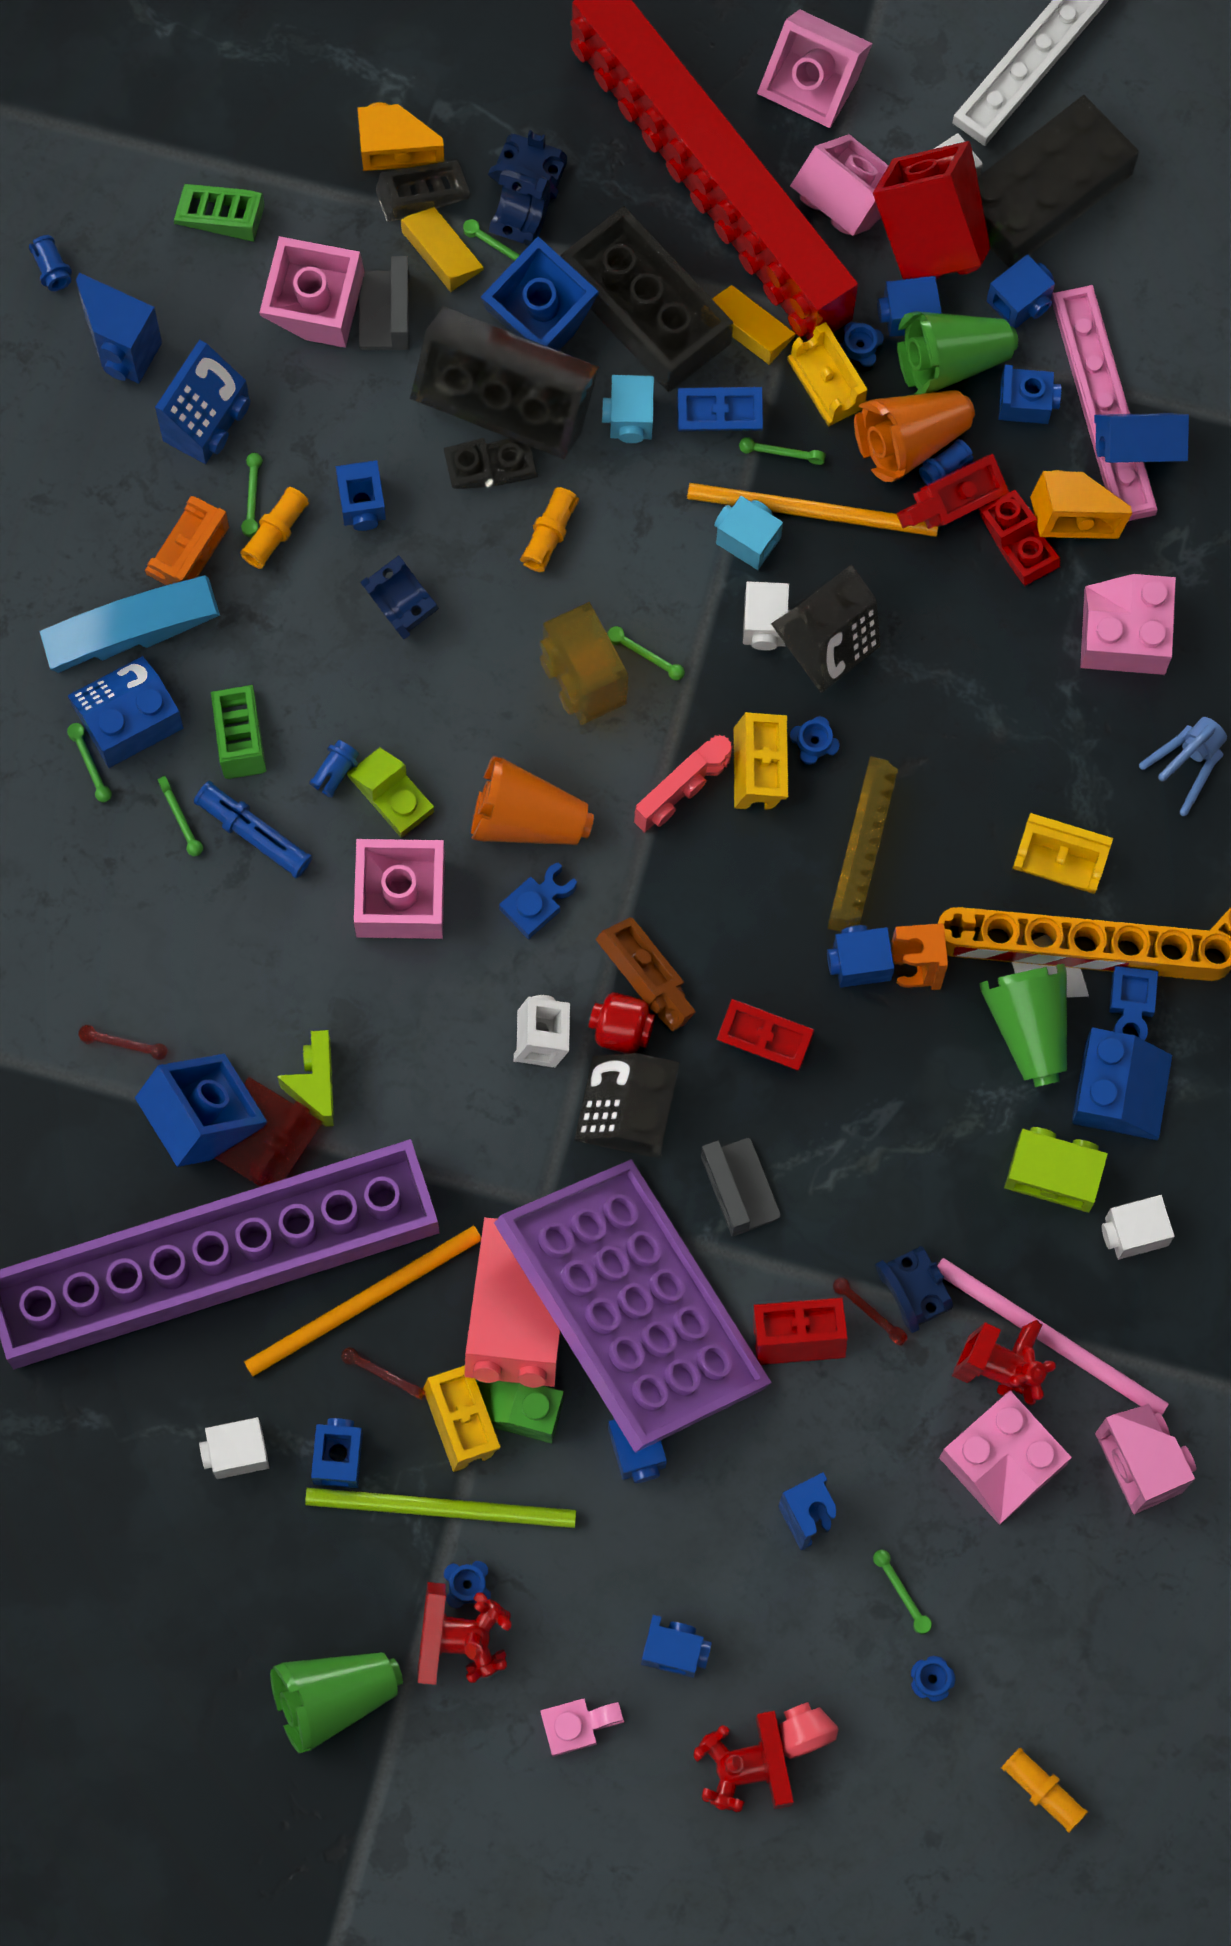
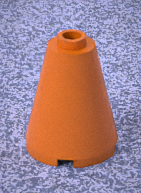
M958 390L872 399L858 406L862 408V412L855 414L854 417L855 436L863 458L871 456L877 466L871 469L874 475L884 482H893L905 476L969 430L975 416V409L970 398Z
M497 756L491 758L484 775V779L491 781H486L483 791H479L471 826L472 839L485 842L577 845L581 837L588 839L594 821V814L588 812V803L504 758Z

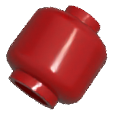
M612 992L606 997L603 1004H594L588 1028L596 1030L595 1041L600 1047L633 1055L640 1047H647L655 1015L649 1013L650 1009L646 1001Z

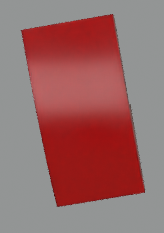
M1016 490L979 508V514L993 540L1024 586L1060 567V557L1045 537H1040L1036 516Z

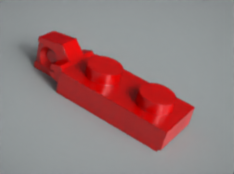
M990 454L921 487L920 491L913 494L917 503L896 514L903 529L911 525L915 526L925 521L927 528L930 529L950 523L1008 494L1009 489L994 454Z

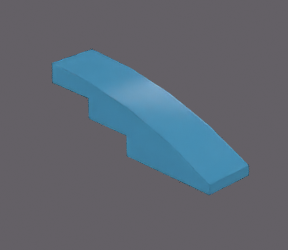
M204 575L117 600L69 618L39 632L50 670L60 673L93 657L103 661L137 645L145 648L151 647L220 616L209 577Z

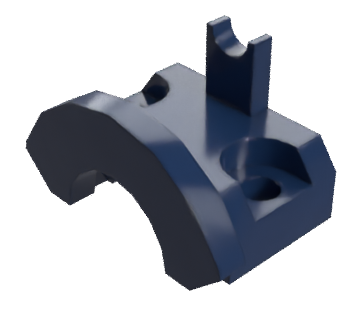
M532 130L529 131L528 138L511 134L508 135L497 164L490 168L488 176L499 183L500 174L507 169L537 180L540 177L547 179L550 182V199H556L559 192L557 186L567 165V155L560 149L546 145L545 134L540 136L533 133Z
M505 169L500 174L498 183L502 185L500 202L490 222L488 232L520 243L525 242V245L529 246L539 236L546 217L551 193L550 182L541 177L537 180Z
M399 555L372 576L366 577L360 582L403 640L410 636L409 631L439 609ZM393 572L392 577L386 578L387 573ZM417 609H421V613L419 615H414V612Z
M922 1246L888 1263L882 1260L875 1264L880 1279L893 1294L900 1309L902 1320L911 1333L920 1330L919 1325L953 1308L951 1297L942 1283L944 1276L940 1273L937 1263L931 1262ZM905 1260L909 1261L911 1267H903L902 1262ZM932 1305L935 1308V1312L929 1313L926 1310V1306Z

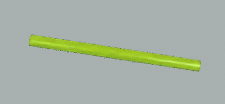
M308 1487L305 1498L306 1506L575 1528L576 1510Z

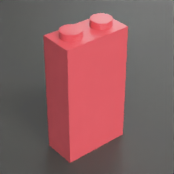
M484 1217L465 1353V1377L475 1378L485 1383L504 1381L520 1383L531 1388L541 1386L554 1387L561 1331L495 1226L494 1222L497 1219Z

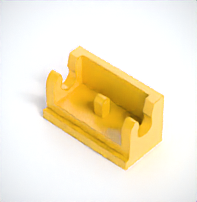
M825 322L815 328L814 336L807 342H803L801 337H798L792 345L791 355L787 356V360L829 427L862 410L858 406L866 402L868 389Z
M745 712L734 726V809H747L755 802H764V809H772L782 799L786 800L788 798L787 715Z
M1030 813L1012 869L1095 894L1113 838Z
M465 1365L427 1378L423 1391L453 1472L466 1468L469 1465L468 1463L482 1458V1461L491 1458L495 1451L501 1447L476 1379L465 1377Z

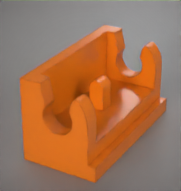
M190 496L184 508V513L155 558L149 560L145 569L146 575L165 585L198 577L229 529L226 511L216 508L197 497Z
M944 923L895 927L891 941L893 963L899 965L906 963L915 966L917 969V973L912 977L902 976L897 978V984L905 988L931 986L932 990H940L948 968Z

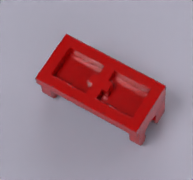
M731 999L716 1040L799 1071L804 1063L806 1052L812 1042L815 1031L812 1028Z
M843 1297L756 1304L753 1306L756 1358L760 1365L846 1358L848 1337Z

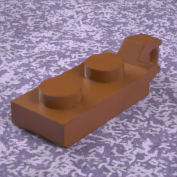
M630 917L603 930L595 940L641 998L647 1002L650 1009L658 1013V1017L672 1031L684 1026L696 1012L686 1000L681 988L684 981L637 922Z

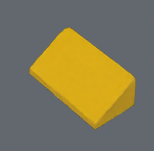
M435 207L409 215L401 220V229L404 236L450 292L484 270L482 264Z
M730 285L706 304L705 317L768 365L774 361L796 335V333L733 285Z

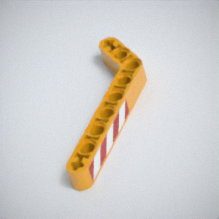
M953 907L944 911L938 921V924L944 923L947 955L951 957L1048 966L1065 964V967L1109 972H1113L1115 966L1155 970L1158 971V976L1205 981L1220 980L1231 970V907L1210 931ZM951 926L958 927L959 934H961L960 938L952 937ZM975 927L981 928L977 941L973 940ZM1001 929L1007 933L1009 941L996 943L990 939L988 931ZM1044 933L1050 937L1053 945L1044 948L1034 944L1031 935ZM1087 937L1093 941L1096 949L1088 952L1082 951L1076 946L1074 939ZM1121 941L1132 942L1137 946L1139 953L1133 956L1125 955L1120 951L1118 943ZM1164 945L1177 947L1182 954V958L1177 960L1167 958L1163 954L1161 947ZM1208 949L1220 951L1225 957V962L1222 964L1212 963L1207 959L1205 951Z

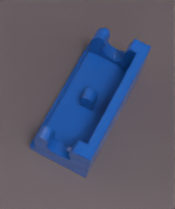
M762 387L678 388L677 431L763 430Z
M1189 414L1094 415V423H1096L1097 457H1105V462L1188 461Z
M824 1472L783 1492L778 1505L800 1550L812 1545L811 1536L817 1533L815 1523L819 1519L822 1528L829 1532L831 1519H834L836 1516V1506L826 1488L827 1478Z

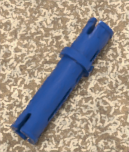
M211 781L206 782L196 794L194 804L199 805L222 822V828L229 834L233 831L261 853L291 873L294 878L300 877L309 866L312 856L249 811L250 806L244 801L238 803Z

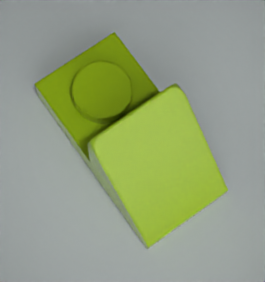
M381 747L361 761L357 767L347 772L349 779L401 838L434 813V806L407 776L406 765Z
M329 1030L311 1031V1045H303L304 1071H312V1074L279 1075L277 1078L281 1089L325 1127L334 1126Z

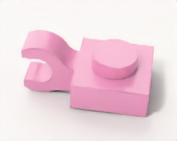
M583 1698L540 1710L553 1757L597 1745L594 1731L624 1723L619 1702L588 1711L585 1699Z

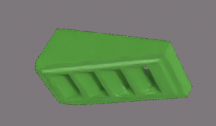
M184 184L174 224L254 242L265 206L263 193L244 189ZM192 199H200L196 214H189ZM208 202L215 203L212 216L205 215ZM223 206H230L228 216L220 217ZM239 209L245 210L243 219L236 218Z
M253 685L211 692L219 760L224 778L233 779L265 773L266 764ZM247 704V709L223 713V708ZM249 721L248 724L225 727L228 724ZM251 738L249 741L228 744V741Z

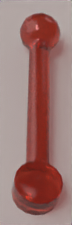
M90 1025L82 1026L78 1034L80 1040L85 1044H91L94 1041L151 1054L156 1060L164 1059L168 1052L164 1044L156 1043L152 1046L98 1033Z
M837 1278L833 1282L835 1293L849 1298L889 1333V1337L894 1343L901 1346L908 1339L907 1334L901 1328L894 1327L850 1288V1283L847 1279Z
M347 1347L341 1353V1359L345 1364H356L405 1390L412 1396L419 1399L423 1398L425 1390L358 1356L354 1348Z

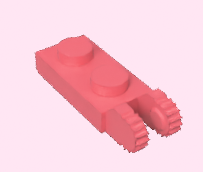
M714 735L713 738H710V741H706L697 751L695 750L636 805L634 823L644 833L654 824L660 827L666 823L676 811L674 805L681 798L686 796L690 799L703 788L707 781L704 778L705 776H718L724 767L727 768V764L730 763L733 747L729 738H726L725 735Z

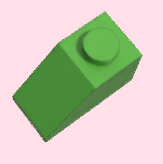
M476 1380L493 1428L552 1444L564 1402V1391L546 1386L531 1388L520 1383L504 1381L485 1383Z

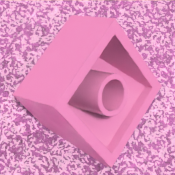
M799 9L785 20L757 94L830 128L858 81L873 43Z
M848 134L816 145L790 186L800 194V199L803 203L813 209L821 210L831 218V224L838 231L854 236L869 230L881 218L873 192L889 165Z

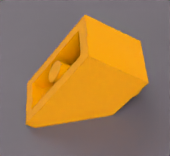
M376 102L367 107H357L363 171L445 165L443 138L399 104L389 105L383 102Z
M1043 471L1030 496L1034 515L1037 518L1040 537L1119 539L1132 515L1130 505L1084 472Z

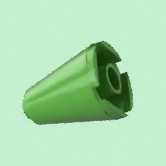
M915 311L905 314L898 330L905 329V341L897 342L900 368L908 387L916 386L918 388V391L914 394L937 392L1004 363L1012 358L1014 351L1018 347V335L1015 328L1010 326L1007 320L1000 318Z
M1065 964L1056 965L1057 974L1052 975L1048 974L1047 967L999 977V987L989 989L988 981L979 983L981 993L1024 1081L1033 1079L1034 1087L1060 1082L1059 1073L1067 1071V971Z
M383 1652L282 1662L273 1666V1669L270 1670L271 1687L277 1710H283L289 1724L283 1725L292 1746L298 1753L311 1751L398 1695L397 1686L403 1684L402 1673L397 1661L394 1658L388 1659Z

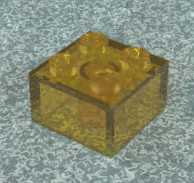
M590 602L543 623V640L539 641L543 655L540 656V661L549 679L557 678L562 688V691L559 692V697L569 715L575 713L579 722L583 725L627 704L628 673Z

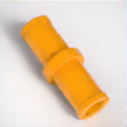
M293 487L286 488L285 493L269 514H264L259 520L260 527L240 552L242 558L253 567L262 569L279 543L287 541L290 537V528L309 505L308 498Z
M562 487L555 488L542 517L536 518L533 524L534 533L520 558V561L524 562L523 565L530 570L544 572L557 544L564 540L567 534L565 529L567 522L579 503V498L575 497L576 494Z
M1021 1747L1001 1767L1004 1772L1006 1771L1031 1796L1029 1801L1035 1807L1040 1804L1068 1833L1088 1813L1058 1784L1060 1779L1054 1773L1049 1776Z

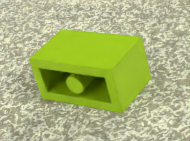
M1032 1127L1030 1131L1022 1129L1017 1140L1004 1188L1089 1213L1095 1203L1108 1153L1098 1151V1145L1086 1140L1075 1139L1073 1143L1057 1139L1056 1134L1048 1129Z

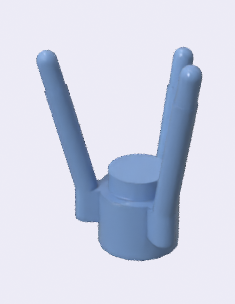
M1202 717L1193 727L1187 725L1178 736L1140 762L1139 768L1144 770L1182 745L1183 751L1158 776L1160 781H1165L1189 757L1197 762H1201L1203 759L1206 760L1180 809L1181 816H1186L1189 813L1214 765L1223 757V753L1219 748L1227 741L1226 732L1214 720Z

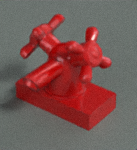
M1035 1320L1022 1326L1011 1351L996 1343L1001 1329L984 1322L968 1336L952 1377L969 1383L976 1376L983 1375L1001 1383L997 1388L999 1395L1004 1396L1010 1390L1023 1395L1024 1401L1028 1405H1034L1036 1400H1041L1044 1396L1041 1384L1044 1382L1048 1372H1052L1056 1368V1364L1053 1361L1048 1360L1044 1363L1035 1361L1033 1346L1043 1324Z
M427 1582L418 1661V1683L436 1685L439 1655H442V1653L466 1654L469 1659L474 1660V1662L465 1666L468 1672L466 1678L470 1683L477 1682L479 1678L491 1676L498 1670L506 1669L505 1650H499L491 1655L488 1645L490 1642V1630L496 1622L504 1630H510L512 1626L510 1612L494 1600L487 1599L482 1592H478L473 1597L477 1602L474 1608L481 1612L476 1620L446 1616V1613H444L446 1584Z
M775 1710L756 1715V1724L760 1738L758 1745L730 1751L722 1742L730 1734V1729L725 1725L720 1726L717 1731H713L703 1737L699 1746L695 1748L693 1757L699 1762L708 1753L717 1763L716 1772L720 1779L716 1792L707 1788L703 1789V1801L710 1802L711 1805L719 1810H732L738 1813L742 1811L745 1802L733 1798L737 1786L766 1781V1783H769L774 1810L793 1805L794 1801Z

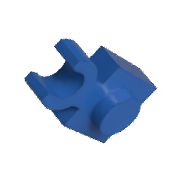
M559 862L547 869L545 881L540 885L530 877L499 904V910L528 940L560 912V906L555 900L571 896L577 888V881L574 878L564 886L555 884L554 878L562 872V865Z
M1120 966L1114 967L1109 1012L1122 1014V1017L1117 1021L1113 1029L1114 1032L1123 1033L1124 1028L1131 1027L1137 1031L1139 1038L1146 1040L1148 1027L1142 1016L1153 1017L1155 1013L1158 971Z

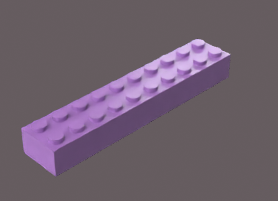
M409 1139L0 1269V1339L6 1360L14 1370L439 1234L438 1220L412 1140Z

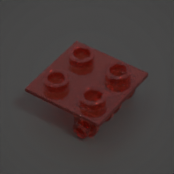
M248 1077L244 1085L266 1118L267 1123L262 1129L221 1153L215 1159L261 1187L286 1179L322 1125V1121L310 1115V1110L297 1101L292 1104Z

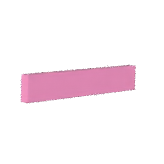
M1093 285L1053 293L1051 301L1104 487L1131 506L1132 515L1128 521L1155 516L1158 509L1144 462L1108 463L1105 462V457H1097L1094 415L1130 414Z

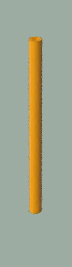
M689 483L687 499L734 506L739 497L743 496L749 501L757 500L762 502L775 513L934 537L937 536L938 531L936 526L928 529L925 521L903 529L895 513L697 483Z
M474 1225L247 1359L244 1363L250 1374L254 1377L481 1242L478 1230Z

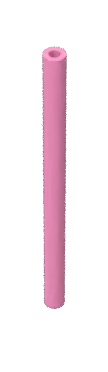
M942 1258L937 1267L944 1276L943 1279L1020 1329L1022 1326L1038 1320L1043 1325L1037 1340L1137 1405L1144 1406L1149 1404L1154 1414L1159 1412L1163 1415L1169 1403L950 1261Z

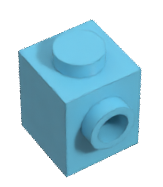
M612 375L611 398H603L602 423H611L610 438H618L625 443H638L643 441V439H652L654 376Z
M740 496L733 507L727 504L718 515L714 524L717 527L716 544L756 570H759L781 539L783 522L774 517L772 511L762 502L757 500L749 501Z

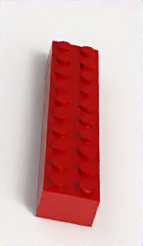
M574 0L572 2V20L570 21L572 27V41H570L574 54L581 62L587 61L594 69V76L600 87L605 92L611 91L618 100L619 109L626 120L636 122L642 130V137L649 149L654 153L658 151L666 160V167L672 178L677 183L683 182L689 189L690 197L695 207L702 214L707 212L715 222V230L725 244L731 243L739 252V260L744 269L750 275L756 274L762 281L764 292L770 302L775 306L781 305L788 314V322L793 331L799 337L805 336L807 340H810L814 336L815 328L825 322L832 333L852 321L858 289L857 281L632 0Z

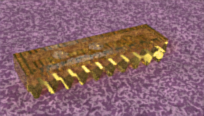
M870 756L828 929L841 932L847 927L860 925L898 769L891 765L888 760Z

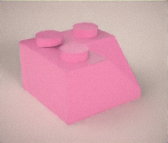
M279 236L259 312L260 316L304 340L346 348L365 273L360 252Z
M1131 574L1085 586L1080 668L1165 675L1172 658L1176 577Z
M356 839L354 898L356 937L443 939L444 840Z
M1011 1390L944 1448L939 1457L999 1525L1058 1474L1072 1458Z
M1149 1404L1107 1417L1095 1433L1134 1515L1182 1494L1195 1480L1192 1472L1196 1471V1464L1189 1449L1186 1446L1180 1447L1176 1438L1170 1436L1164 1418L1159 1412L1154 1414Z

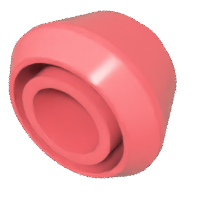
M806 1702L783 1712L786 1721L779 1724V1733L783 1753L787 1758L793 1759L803 1756L836 1741L839 1728L820 1707L812 1710L809 1702Z

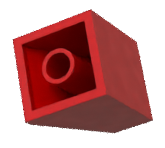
M970 141L892 159L876 186L873 196L903 280L935 276L938 279L947 273L957 271L958 274L964 275L979 269L990 250V243Z

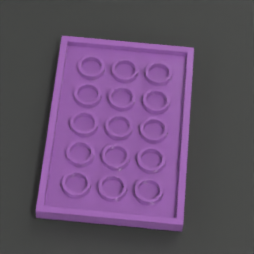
M632 1159L504 1213L494 1222L635 1453L764 1390L772 1383Z

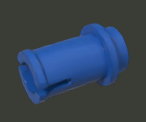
M43 235L34 239V244H29V250L41 271L40 281L43 286H47L51 291H58L67 287L71 283L72 269L63 262L55 245L54 238L50 235Z
M958 439L936 457H930L924 461L923 466L919 468L920 476L926 485L972 463L974 461L973 452L963 440Z
M338 740L335 745L328 746L327 750L330 753L314 777L309 781L312 787L319 790L326 777L329 776L330 779L324 787L322 794L331 798L349 769L358 765L356 759L359 753L341 740Z

